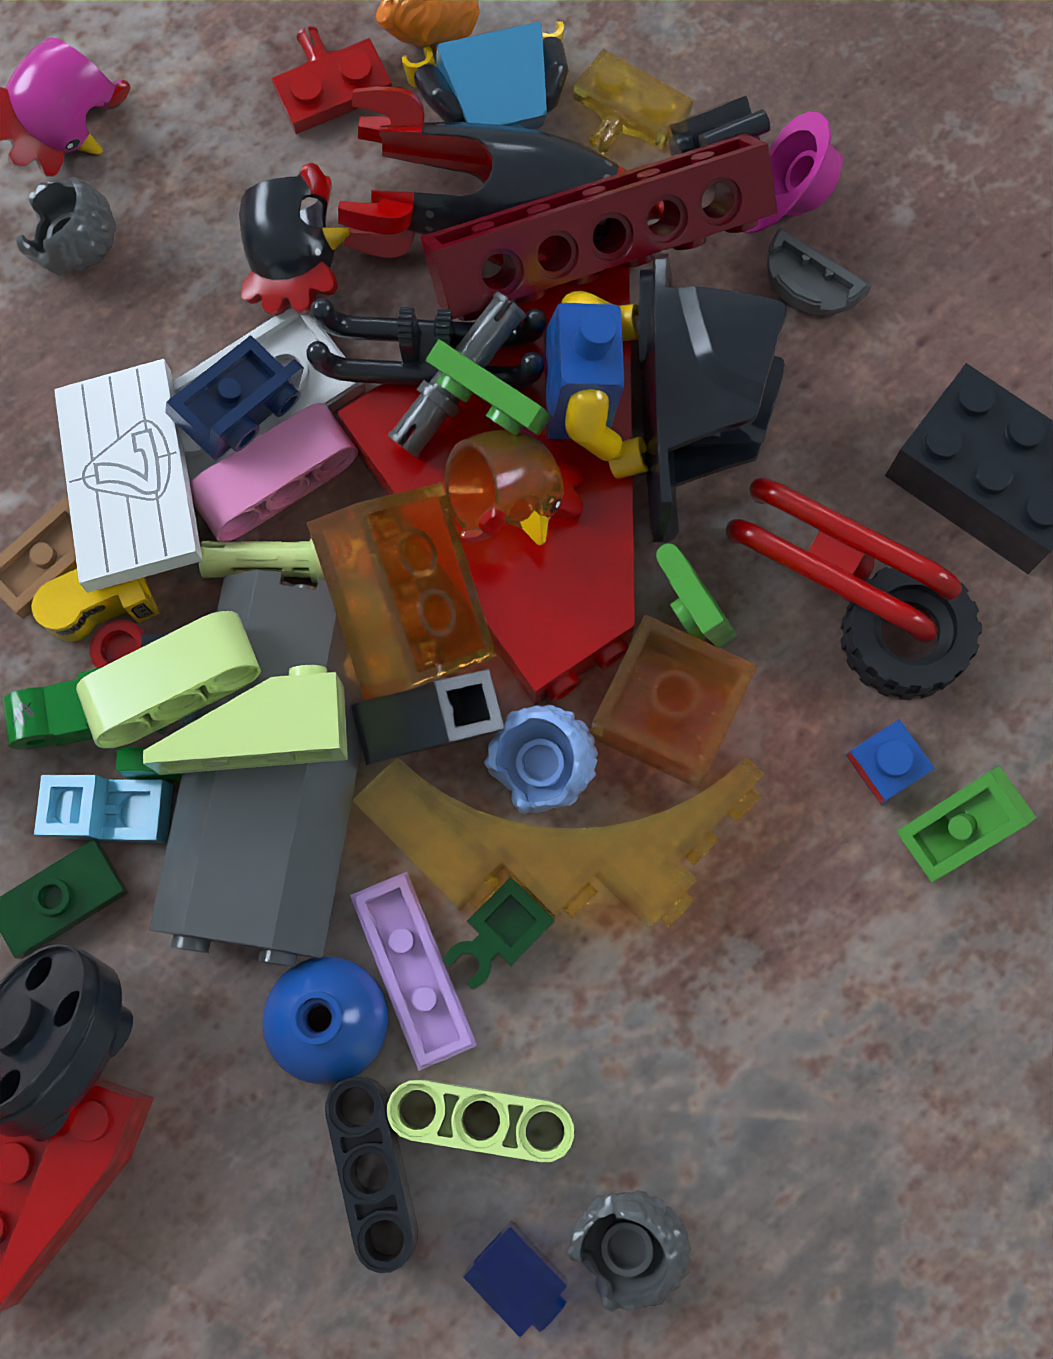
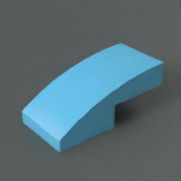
M41 775L34 835L91 841L94 839L107 842L167 844L174 784L165 780H109L97 775Z

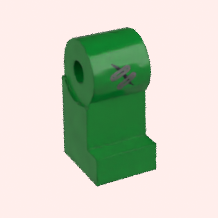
M100 668L77 673V679L45 687L21 689L4 696L2 704L9 748L30 750L52 745L58 747L93 739L76 688L82 678Z

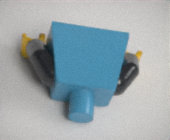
M539 21L437 44V67L432 48L429 46L423 47L425 60L420 63H411L406 55L402 56V63L408 83L412 87L418 88L426 104L444 122L495 124L527 129L540 128L543 126L546 114L557 107L569 72L563 46L564 24L561 21H556L555 32L550 34L542 32Z

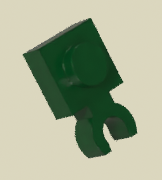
M510 876L467 920V923L479 935L473 941H462L453 945L447 951L443 961L451 967L463 955L474 956L479 962V969L470 978L467 985L472 990L478 989L488 980L492 969L491 961L498 954L512 967L555 923V920Z

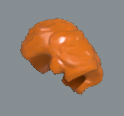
M382 0L376 12V21L380 27L384 28L390 35L401 42L415 47L423 48L429 46L434 51H437V44L467 38L471 35L479 17L478 0Z

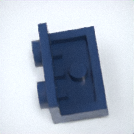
M250 335L166 401L165 413L216 461L231 448L235 452L245 448L260 430L259 425L272 414L276 417H281L296 404L301 396L299 385L304 367L296 359L284 367Z

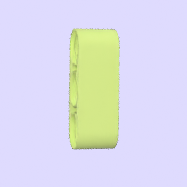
M220 611L201 617L90 673L80 680L76 690L95 744L100 748H116L135 742L247 686L260 675L261 669L238 613Z
M425 1079L410 1080L399 1085L391 1094L387 1104V1118L391 1128L400 1137L411 1141L535 1162H553L566 1154L571 1148L574 1139V1124L569 1113L560 1104L546 1099ZM414 1090L428 1093L436 1105L434 1119L425 1128H416L409 1125L402 1114L404 1098ZM475 1101L489 1102L499 1113V1128L494 1135L488 1138L472 1136L465 1127V1111ZM548 1111L556 1114L561 1119L564 1133L556 1146L550 1149H541L529 1141L526 1134V1126L533 1115Z

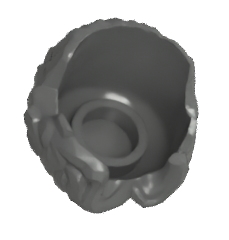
M74 177L70 178L69 181L53 180L48 183L42 182L37 185L35 191L29 193L28 200L36 213L38 224L33 240H27L24 235L16 237L18 249L22 254L57 275H64L69 272H82L102 261L107 251L112 248L114 234L117 229L110 205L104 195L100 194L93 185Z
M636 1190L632 1193L612 1192L607 1195H597L591 1202L588 1210L578 1219L577 1227L573 1230L570 1249L567 1255L571 1260L582 1263L596 1276V1288L601 1295L604 1308L611 1312L618 1308L631 1311L642 1307L661 1305L671 1296L673 1291L681 1286L682 1280L689 1274L687 1268L691 1262L688 1256L691 1251V1245L685 1226L672 1208L666 1206L662 1199L656 1196L650 1197L645 1191Z

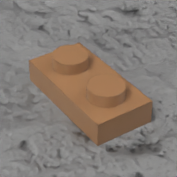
M67 495L0 553V598L23 620L32 613L33 596L42 585L77 569Z

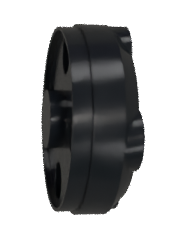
M67 944L46 946L23 959L0 981V1134L8 1137L26 1135L38 1142L46 1141L53 1137L62 1128L71 1110L93 1088L110 1058L120 1051L129 1038L133 1027V1015L131 1010L122 1006V988L117 973L109 965L84 950L75 949Z

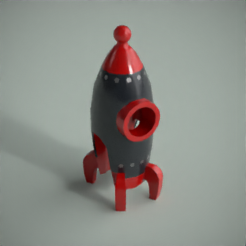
M379 86L358 88L352 92V107L371 110L387 116L360 117L358 139L382 143L383 157L468 173L477 177L484 185L472 194L461 196L371 190V203L339 202L338 224L350 227V235L344 240L345 247L364 254L384 258H397L404 255L411 248L415 233L425 236L627 170L580 142L539 130L468 122L424 123V106L419 97L412 91L403 88ZM663 201L657 202L650 209L647 222L653 219H660L664 209ZM610 218L602 220L595 227L593 243L600 242L608 235L611 227ZM557 236L548 237L541 243L537 254L538 260L547 259L554 253L557 247ZM503 254L492 255L487 260L502 267Z

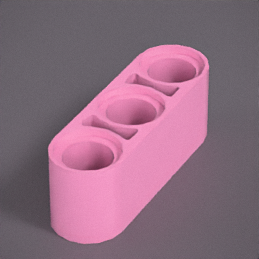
M324 403L312 404L252 440L242 450L233 452L196 476L190 483L193 505L218 541L229 542L235 540L339 475L355 461L358 456V449Z

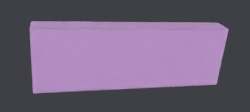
M408 872L350 895L418 1071L478 1046Z

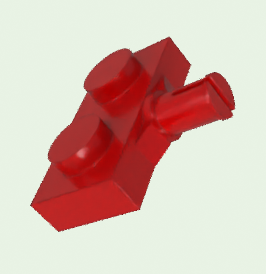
M307 27L309 38L304 28L298 32L296 38L308 61L302 66L272 77L274 90L295 134L359 109L352 107V92L354 89L374 86L392 87V82L370 38L338 51L327 52L316 27Z

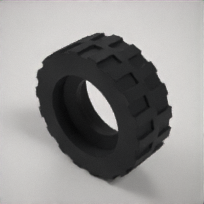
M888 567L877 571L872 579L868 578L865 581L907 604H914L924 608L933 616L939 631L938 642L931 653L918 659L903 658L889 650L881 635V617L852 602L847 606V612L842 618L840 629H843V636L840 639L841 648L845 650L848 657L846 662L851 671L854 669L860 676L859 680L867 687L871 685L878 690L877 693L887 697L894 695L899 696L900 700H911L915 696H921L922 699L932 696L939 689L943 690L970 665L969 661L977 654L980 645L977 643L978 636L982 634V623L978 622L977 618L979 609L976 602H972L967 594L969 590L962 582L960 595L954 600H945L934 590L894 568L888 569Z

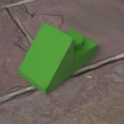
M998 765L896 832L929 880L934 882L1025 827L1037 817L1000 765Z

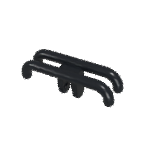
M317 298L312 303L311 314L320 328L341 338L399 342L402 361L345 358L331 353L328 346L321 341L309 344L306 356L316 371L338 381L419 386L423 380L429 383L438 372V369L425 361L438 339L454 349L455 345L461 342L475 322L453 321L452 310L438 309L434 320L417 319L414 308L400 307L398 318L352 316L335 310L332 302L328 299ZM537 308L526 312L527 317L519 323L502 347H520L531 344L541 338L547 326L545 313ZM529 352L523 356L519 365H487L485 370L514 389L528 387L540 379L544 370V360L538 353Z

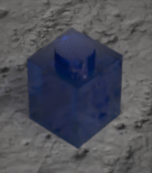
M512 1220L469 1264L463 1275V1278L520 1338L532 1325L539 1332L543 1331L567 1303L560 1295L567 1287L566 1277Z

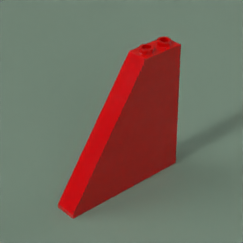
M618 265L600 271V277L590 283L582 285L563 283L546 289V294L540 299L515 304L525 314L530 309L537 308L542 310L547 317V326L557 305L562 304L563 298L574 291L591 293L617 306L630 305V270ZM544 333L541 338L528 345L501 347L488 366L519 365L523 356L529 352H536L543 358L544 370L540 379L528 387L516 390L547 411ZM631 340L622 341L624 387L611 430L616 432L622 441L632 439ZM381 384L339 410L337 413L341 426L358 449L359 457L534 705H537L547 697H549L551 702L561 700L581 684L580 675L597 664L601 670L606 669L618 662L630 651L627 644L632 640L635 627L633 475L617 479L612 474L608 461L601 460L573 439H561L567 448V454L564 457L565 462L576 465L583 474V482L574 489L582 500L583 509L574 518H560L550 515L548 491L543 476L534 461L513 441L514 434L486 416L491 405L475 394L471 395L467 403L463 400L459 401L457 406L461 410L454 419L449 416L446 418L420 452L421 455L418 459L387 434L395 428L418 398L420 393L416 389L419 386ZM546 424L545 427H544V429H543V431H544V434L548 437L547 424ZM496 507L505 514H508L503 526L494 536L481 542H461L460 534L483 533L478 526L479 520L492 508ZM534 510L540 516L548 518L546 542L542 545H537L523 530L521 521L528 519Z

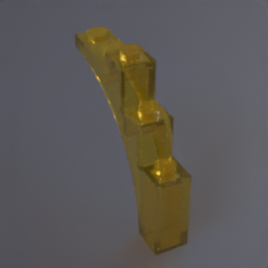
M398 757L353 799V802L370 822L459 912L469 903L475 909L482 906L501 886L502 883L496 876L504 870L554 920L564 911L571 918H574L598 893L591 885L598 879L650 930L660 919L670 927L695 901L687 891L697 879L681 862L686 858L695 866L720 840L711 831L727 815L735 822H738L762 797L753 788L759 783L765 773L746 757L714 785L669 810L637 821L594 828L538 827L508 821L478 811L447 796L423 780Z

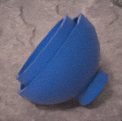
M332 956L310 958L288 969L272 987L263 1010V1035L271 1056L285 1072L298 1080L311 1084H335L346 1078L355 1077L364 1071L377 1057L387 1035L388 1008L385 996L377 981L358 964ZM318 1006H325L332 1014L330 1026L322 1032L314 1031L308 1022L310 1012Z

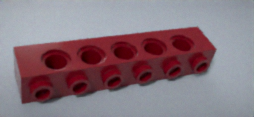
M744 133L421 236L420 239L438 305L442 309L452 310L453 319L458 318L461 321L477 320L493 300L496 292H500L509 299L508 301L513 300L515 303L532 302L542 298L546 294V289L563 283L568 285L587 284L598 279L600 271L618 265L624 268L638 267L652 261L653 254L670 248L689 250L699 247L706 242V236L722 231L740 233L751 230L758 226V219L778 213L768 143ZM716 184V194L713 201L708 206L702 208L704 192L709 186ZM663 201L664 209L660 219L648 226L647 218L650 209L657 202ZM610 218L611 227L608 235L600 242L593 243L595 227L602 220ZM557 236V247L554 253L547 259L538 260L537 254L541 243L548 237ZM503 254V265L500 271L492 277L483 278L482 267L485 261L492 255Z

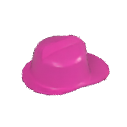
M808 111L795 117L782 129L773 142L769 153L778 213L758 219V226L745 231L746 233L765 230L778 222L784 215L794 217L815 210L825 203L835 190L840 178L844 158L830 143L832 135L830 124L820 112Z

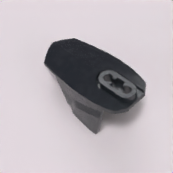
M668 253L654 254L653 269H641L639 279L640 370L643 371L644 442L647 449L645 452V462L649 469L646 475L652 539L655 543H667L675 539L679 533L676 487L719 471L757 460L767 434L785 372L784 360L774 355L786 316L785 304L781 301L723 289L699 286L675 288L673 287Z

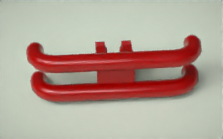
M768 478L753 480L749 491L751 498L756 503H767L820 531L809 550L806 551L754 523L743 519H733L726 526V534L731 542L742 544L909 633L919 642L924 643L933 640L937 633V627L929 617L909 604L865 581L872 573L875 564L874 559L926 585L934 590L942 599L954 600L962 591V585L954 574L927 557L783 484Z

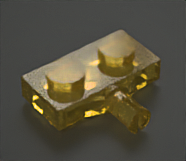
M602 49L575 82L573 91L574 100L595 111L603 120L588 138L590 146L595 151L599 147V153L601 154L608 152L610 146L621 133L640 137L663 150L669 143V139L673 137L669 125L689 117L694 101L692 98L605 49Z

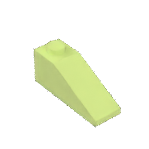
M301 665L289 669V676L270 677L143 750V763L159 775L348 760L344 686L337 673H327V668L324 666Z

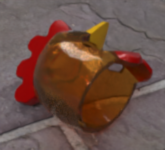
M524 426L517 435L512 434L508 430H493L475 434L457 443L450 452L446 462L445 488L452 514L463 528L459 534L461 542L473 543L486 540L494 536L503 524L506 523L523 529L537 545H542L546 542L548 521L552 516L574 518L580 514L583 504L574 489L583 482V474L579 467L565 462L564 457L567 454L565 443L561 439H548L543 430L537 436Z

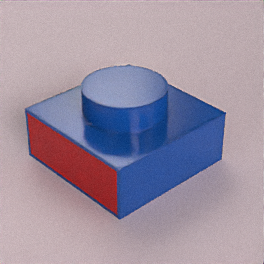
M900 719L846 754V757L880 805L935 769Z

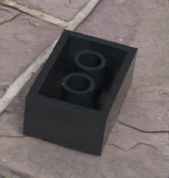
M965 363L902 446L885 477L1029 574L1053 550V420Z

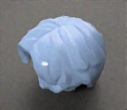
M536 705L519 711H511L503 723L505 729L499 730L488 744L489 752L484 761L488 772L507 789L512 791V803L518 812L523 815L527 813H541L552 808L558 809L562 806H571L596 775L594 769L598 761L596 759L598 752L594 746L595 739L589 733L590 729L583 721L575 720L573 712L562 710L553 705Z

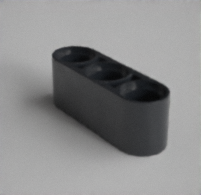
M368 1077L346 1078L338 1082L330 1090L325 1102V1116L354 1250L359 1261L367 1269L377 1273H391L401 1268L410 1258L418 1241V1224L398 1136L391 1128L387 1118L389 1098L384 1087L376 1080ZM355 1087L366 1090L374 1102L372 1117L364 1125L350 1123L342 1111L344 1096ZM365 1153L380 1155L387 1163L389 1177L386 1185L381 1189L371 1190L364 1187L358 1180L356 1166L358 1160ZM380 1220H389L401 1228L404 1235V1245L399 1253L384 1255L373 1247L370 1232L374 1223Z

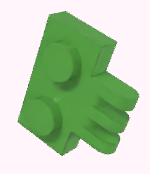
M438 339L425 360L442 372L435 383L466 403L472 394L483 399L491 405L486 416L515 436L518 435L523 426L539 436L552 416L542 406L440 339Z
M667 543L660 546L656 553V559L669 578L671 586L679 596L670 605L690 635L693 634L698 642L707 637L718 649L738 636L683 553L674 544Z

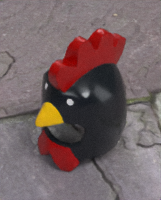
M309 163L303 165L298 176L273 178L257 183L247 189L241 198L239 211L241 239L251 272L243 281L240 294L242 299L250 304H256L262 300L264 311L274 316L283 314L289 304L300 315H307L311 312L312 303L316 300L318 293L330 296L338 288L336 276L330 268L335 249L350 235V228H326V214L332 191V181L329 176L323 174L317 164ZM307 197L318 200L312 206L300 211L302 200Z

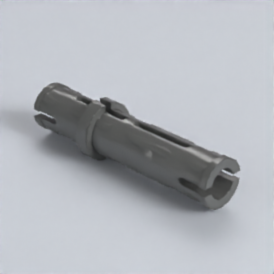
M500 292L494 294L493 300L455 348L456 351L484 369L519 323L527 317L524 311L514 302L510 306L508 303L509 299ZM439 370L429 383L425 380L422 381L416 389L420 395L395 428L387 434L417 459L421 455L420 452L446 418L449 416L454 419L461 410L457 406L461 399L435 383L442 373Z

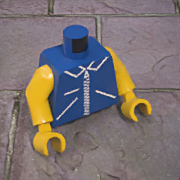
M574 291L563 298L562 304L557 305L544 333L547 412L552 415L547 422L548 439H573L601 460L608 461L612 474L617 479L649 471L648 466L644 463L641 455L647 451L644 440L641 437L622 441L621 437L611 430L624 387L622 341L639 339V333L636 332L634 326V317L639 316V307L637 304L617 306L591 293Z

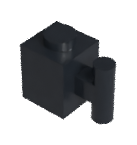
M747 95L670 124L673 137L669 139L671 156H675L744 133L760 140V135L770 131V121L763 109L752 113Z

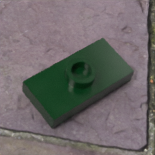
M94 839L0 896V933L14 958H25L128 893L100 842Z

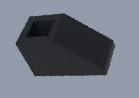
M489 669L429 682L351 705L366 765L475 739L505 729Z

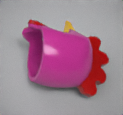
M46 38L33 47L20 61L6 87H0V141L9 140L12 144L8 153V160L17 167L27 166L35 160L43 175L54 177L63 165L64 154L77 150L95 155L102 154L104 152L103 149L91 136L86 127V114L90 108L113 109L118 107L127 98L131 88L130 84L123 79L111 82L97 66L71 45L58 38Z

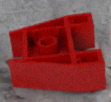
M99 1078L88 1094L71 1110L62 1128L48 1140L38 1142L26 1135L8 1137L0 1134V1312L17 1305L130 1161L154 1097Z

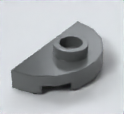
M778 226L767 253V274L775 292L787 304L810 315H835L854 308L868 295L871 288L870 284Z

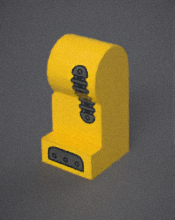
M77 569L42 585L33 596L31 605L36 621L53 636L66 642L84 639L92 632L96 624L128 612L138 623L160 614L145 577L87 593L79 584Z

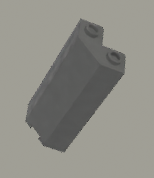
M257 569L224 577L217 612L233 611L238 613L261 669L260 675L247 686L197 710L194 721L270 677L289 676V669L301 665L324 666L327 668V673L336 672L344 686L348 760L182 773L149 931L173 935L171 943L173 948L209 953L211 942L236 944L260 949L258 957L260 962L295 967L297 956L323 958L362 750L351 705L371 699L389 600L347 583L319 578L317 588L303 584L292 585L283 581L284 576L280 572Z

